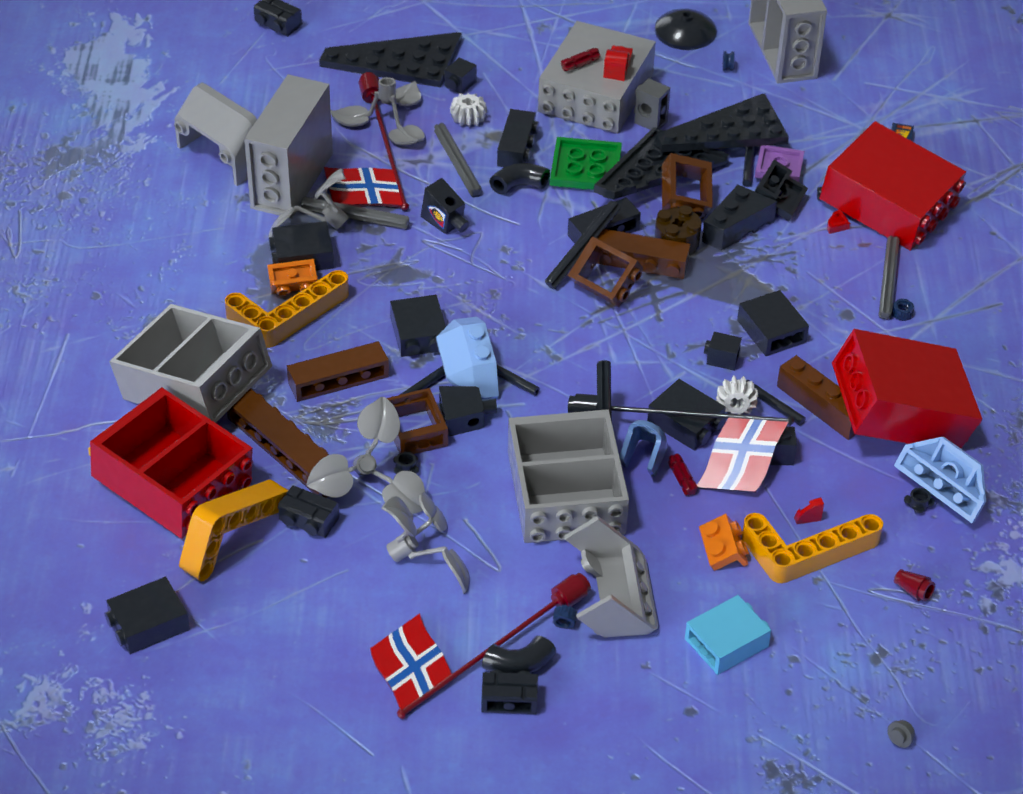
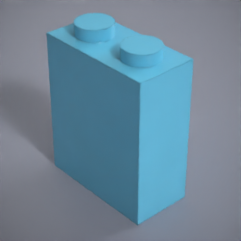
M736 595L688 621L686 624L685 640L718 675L769 647L771 629L765 620H761L748 602H745L739 595Z

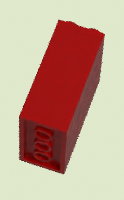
M874 121L828 166L819 199L887 238L889 236H897L899 238V245L911 251L917 244L920 245L924 241L928 232L932 233L939 220L943 221L951 208L955 209L960 201L958 195L966 184L964 181L966 171Z
M853 329L832 361L854 434L908 444L945 437L961 449L982 421L981 413L956 348Z
M163 387L90 441L91 476L181 539L187 535L192 514L199 505L247 488L252 482L253 448Z

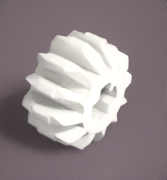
M469 93L467 95L459 94V97L453 98L450 113L454 122L460 123V126L468 125L470 127L472 124L478 126L479 122H484L487 106L483 97H478L477 93L473 95Z
M733 375L732 381L724 379L723 386H718L716 401L726 406L725 412H728V414L743 415V412L750 414L752 408H756L758 390L754 388L752 381L746 382L744 376L737 380Z

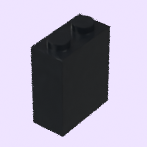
M327 221L272 227L273 237H268L270 251H275L271 253L272 264L314 259L316 271L334 269L333 248Z
M781 290L739 303L737 321L765 357L807 343L809 325Z
M437 294L390 301V318L400 356L405 357L439 352L436 337L446 328Z
M681 379L675 381L651 402L648 407L651 409L725 414L726 406ZM648 413L647 421L656 424L663 432L695 450L701 444H705L716 430H721L726 419Z
M166 576L106 600L108 611L104 613L109 627H115V636L119 645H125L129 654L190 630L188 613Z

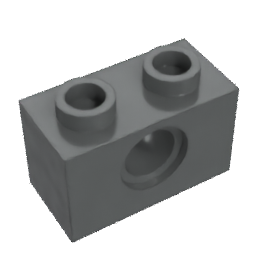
M649 78L637 87L635 92L636 105L634 108L635 124L651 130L653 127L661 129L668 122L670 87Z

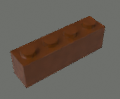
M604 229L597 237L598 240L638 260L644 268L642 272L684 279L690 254V244L608 229ZM605 252L597 262V264L624 269L628 266L626 263Z
M377 341L287 365L288 384L296 401L300 402L388 378L389 360L380 342Z
M797 355L780 366L777 381L779 389L847 440L856 435L854 434L840 388L837 384Z

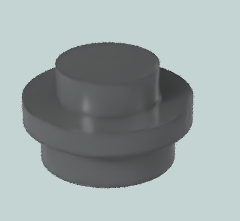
M905 720L893 721L887 729L890 740L898 747H908L914 740L915 730Z

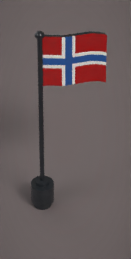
M576 393L575 396H569L568 413L597 411V395ZM611 406L612 411L727 419L715 441L707 468L697 483L698 488L756 493L767 476L780 438L786 427L794 423L792 416H789V418Z

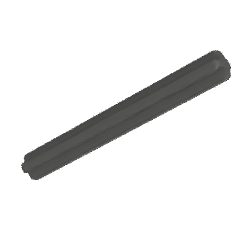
M444 123L436 124L434 132L468 192L473 197L480 195L481 186Z
M303 197L301 201L302 208L317 213H322L323 209L328 205L326 200H315L310 197ZM334 202L349 216L348 219L407 229L409 225V217L406 215Z
M889 236L886 242L878 316L881 319L885 318L887 320L891 318L899 250V238L897 236Z

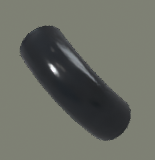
M516 163L505 166L497 171L490 178L489 183L491 188L498 194H506L511 188L519 185H529L543 189L549 180L550 170L532 163Z
M535 636L527 646L521 649L509 650L492 644L484 655L482 668L487 671L501 670L504 673H518L520 671L533 673L540 670L554 657L556 647L549 639L543 636Z

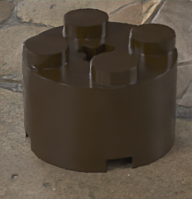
M683 205L680 208L660 210L656 218L654 238L690 244L689 256H691L700 244L701 219L687 205Z

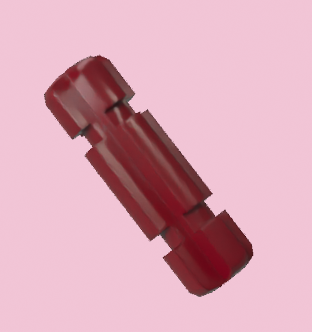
M591 48L586 52L584 51L571 56L569 59L562 60V69L570 71L575 67L577 68L590 63L592 60L599 59V49Z
M678 453L670 455L668 464L673 470L686 496L695 495L698 486L693 480L686 464L683 463V458Z

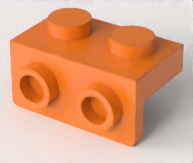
M314 259L267 265L271 294L287 295L291 291H302L318 281Z
M725 513L699 526L708 561L714 571L736 560L743 567L748 565L746 555L749 552L744 541L740 538L743 532L736 520L732 521Z

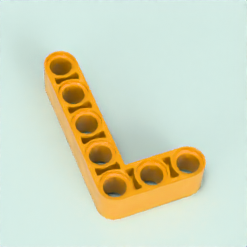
M341 270L332 271L268 313L245 295L231 293L225 298L226 318L259 327L266 348H272L346 300L349 296L348 275Z
M270 479L199 505L191 517L179 567L201 582L207 580L214 570L224 533L279 513V503L289 490Z
M750 513L744 519L742 540L772 581L787 583L875 548L880 543L883 521L879 516L867 514L786 545L766 517L759 513Z

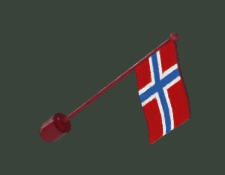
M372 72L362 74L358 82L362 98L367 103H372L375 92L379 91V78ZM376 103L374 109L392 169L345 168L343 169V174L346 179L329 187L333 202L358 207L389 206L400 207L403 211H407L409 204L406 203L378 104ZM324 167L326 179L340 168Z
M581 573L568 576L551 589V603L494 644L501 646L554 606H574L588 595V591L591 590L588 579ZM419 613L372 646L370 650L377 670L392 690L399 706L397 716L400 719H405L408 712L483 659L488 648L451 674L442 651L426 631Z

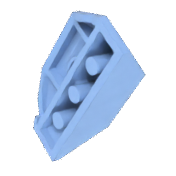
M478 317L453 319L436 337L446 379L454 386L478 387L482 400L498 399L497 364L485 322Z
M945 437L905 445L894 464L896 468L971 523L975 522L986 503L983 464Z

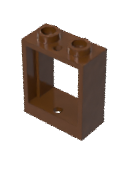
M670 153L662 164V210L675 207L680 208L683 205H687L701 219H704L713 208L712 162ZM676 175L700 181V200L676 195Z
M592 236L568 276L580 287L620 307L621 303L625 302L629 297L633 284L641 278L644 268L638 260ZM604 252L628 265L611 292L587 280Z
M430 388L386 398L393 404L399 417L426 411L432 423L430 426L400 432L399 430L397 437L394 439L399 453L411 452L417 454L448 446V427Z

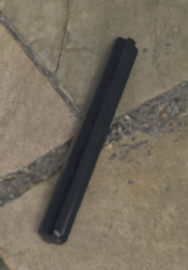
M610 201L545 279V283L549 288H557L570 272L592 236L597 239L620 211L621 207L616 201Z

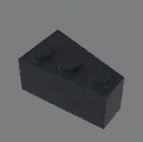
M737 185L704 221L702 242L723 250L743 239V235L750 231L753 233L758 231L761 225L773 223L775 221L777 201Z

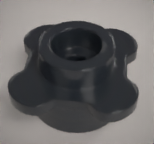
M401 452L394 457L393 462L396 464L394 468L395 474L401 471H411L416 474L419 472V468L416 466L418 457L413 453Z
M920 487L914 488L910 495L904 497V502L911 505L916 513H923L924 509L933 507L935 504V500L931 498L930 492Z

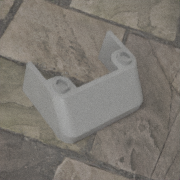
M200 83L193 87L174 119L177 147L181 149L202 135L219 145L221 160L233 167L234 184L238 186L248 179L244 139L257 121V118L251 112L207 84Z
M599 516L564 535L566 541L581 551V565L586 572L596 577L600 601L576 614L577 619L590 627L597 635L605 638L648 635L657 630L658 622L647 563L640 548Z

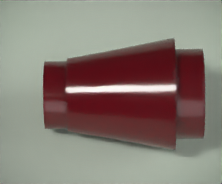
M902 569L895 575L894 583L918 601H928L934 593L935 583L928 576Z

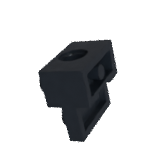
M773 160L754 192L777 201L776 214L789 221L808 187L790 177L793 172L792 170Z

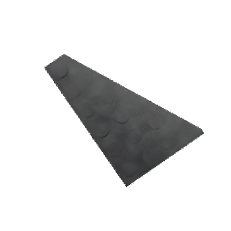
M454 32L326 47L319 59V67L359 74L372 72L382 78L389 77L411 83L416 81L417 84L441 88L445 79L444 71L453 61L462 40V33Z
M766 94L757 95L664 130L656 135V142L661 152L788 144L789 136Z
M653 127L594 185V193L614 200L662 185V164L670 153L712 162V168L727 164L730 154L716 149L661 152L656 142V135L664 130ZM676 175V180L684 178Z

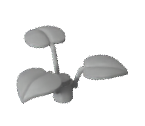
M389 77L381 78L378 81L379 91L375 92V97L369 111L362 106H349L339 110H331V116L340 124L351 127L361 126L368 123V117L373 114L379 98L384 104L392 103L397 129L389 132L388 136L391 142L399 145H408L424 140V132L419 127L414 125L402 127L400 125L396 107L397 103L402 106H410L421 101V93L416 81L396 89L395 79Z
M340 168L321 185L313 197L316 200L322 194L328 205L322 211L323 217L302 207L295 206L281 214L272 227H279L292 214L300 211L321 222L328 221L337 230L349 216L334 204L327 194V189L331 185L346 179L343 169ZM272 227L269 232V237H273Z
M380 397L366 406L358 417L357 427L360 434L366 439H374L366 453L357 456L353 461V466L349 468L348 461L343 455L331 454L324 457L310 472L306 485L308 488L316 490L325 496L337 498L344 496L352 488L353 477L349 472L355 471L360 475L372 474L390 483L382 491L384 502L391 497L398 496L405 502L412 514L423 511L419 503V495L425 493V488L421 478L416 473L401 471L395 475L394 479H391L375 470L376 460L371 456V453L378 444V441L390 443L397 437L400 430V419L395 407L388 399Z
M426 493L419 495L420 506L429 519L418 529H416L413 515L405 502L398 496L388 499L381 509L392 515L404 529L400 536L386 545L392 559L399 562L407 556L413 559L416 556L442 552L446 563L456 576L463 594L466 593L469 586V572L462 559L453 549L448 550L444 546L416 551L418 542L415 536L432 523L439 532L447 529L446 519L432 499Z

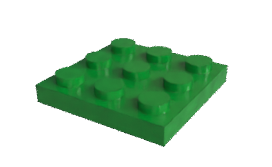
M557 137L550 175V186L594 190V185L620 160L622 143Z

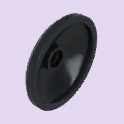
M675 9L666 12L657 19L655 34L663 44L680 50H695L709 45L715 39L716 25L712 19L700 11Z

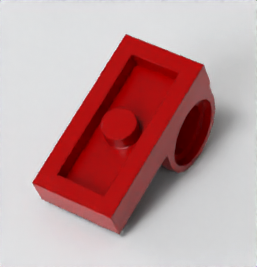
M612 45L611 49H607L603 78L625 81L633 56V48Z

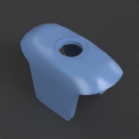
M636 420L629 425L619 457L622 466L628 467L640 440L653 442L655 446L647 470L650 475L656 476L668 449L666 435L656 424L645 420Z

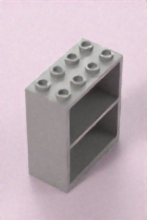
M751 0L748 24L777 84L817 79L827 9L822 0Z
M576 21L539 77L538 112L618 134L636 104L635 92L637 87L653 76L656 41ZM612 45L633 48V56L625 81L603 78L606 51L611 49ZM591 48L599 49V59L592 60L590 63L580 67H575L570 71L562 69V60L569 59L571 56L581 52H586Z
M288 74L245 137L251 209L280 216L291 207H300L302 198L307 196L333 154L329 84Z
M170 304L109 361L124 400L140 404L163 387L215 423L272 367L259 327Z
M609 410L509 418L508 456L524 543L565 540L564 535L596 516H599L619 533L626 534L629 498Z

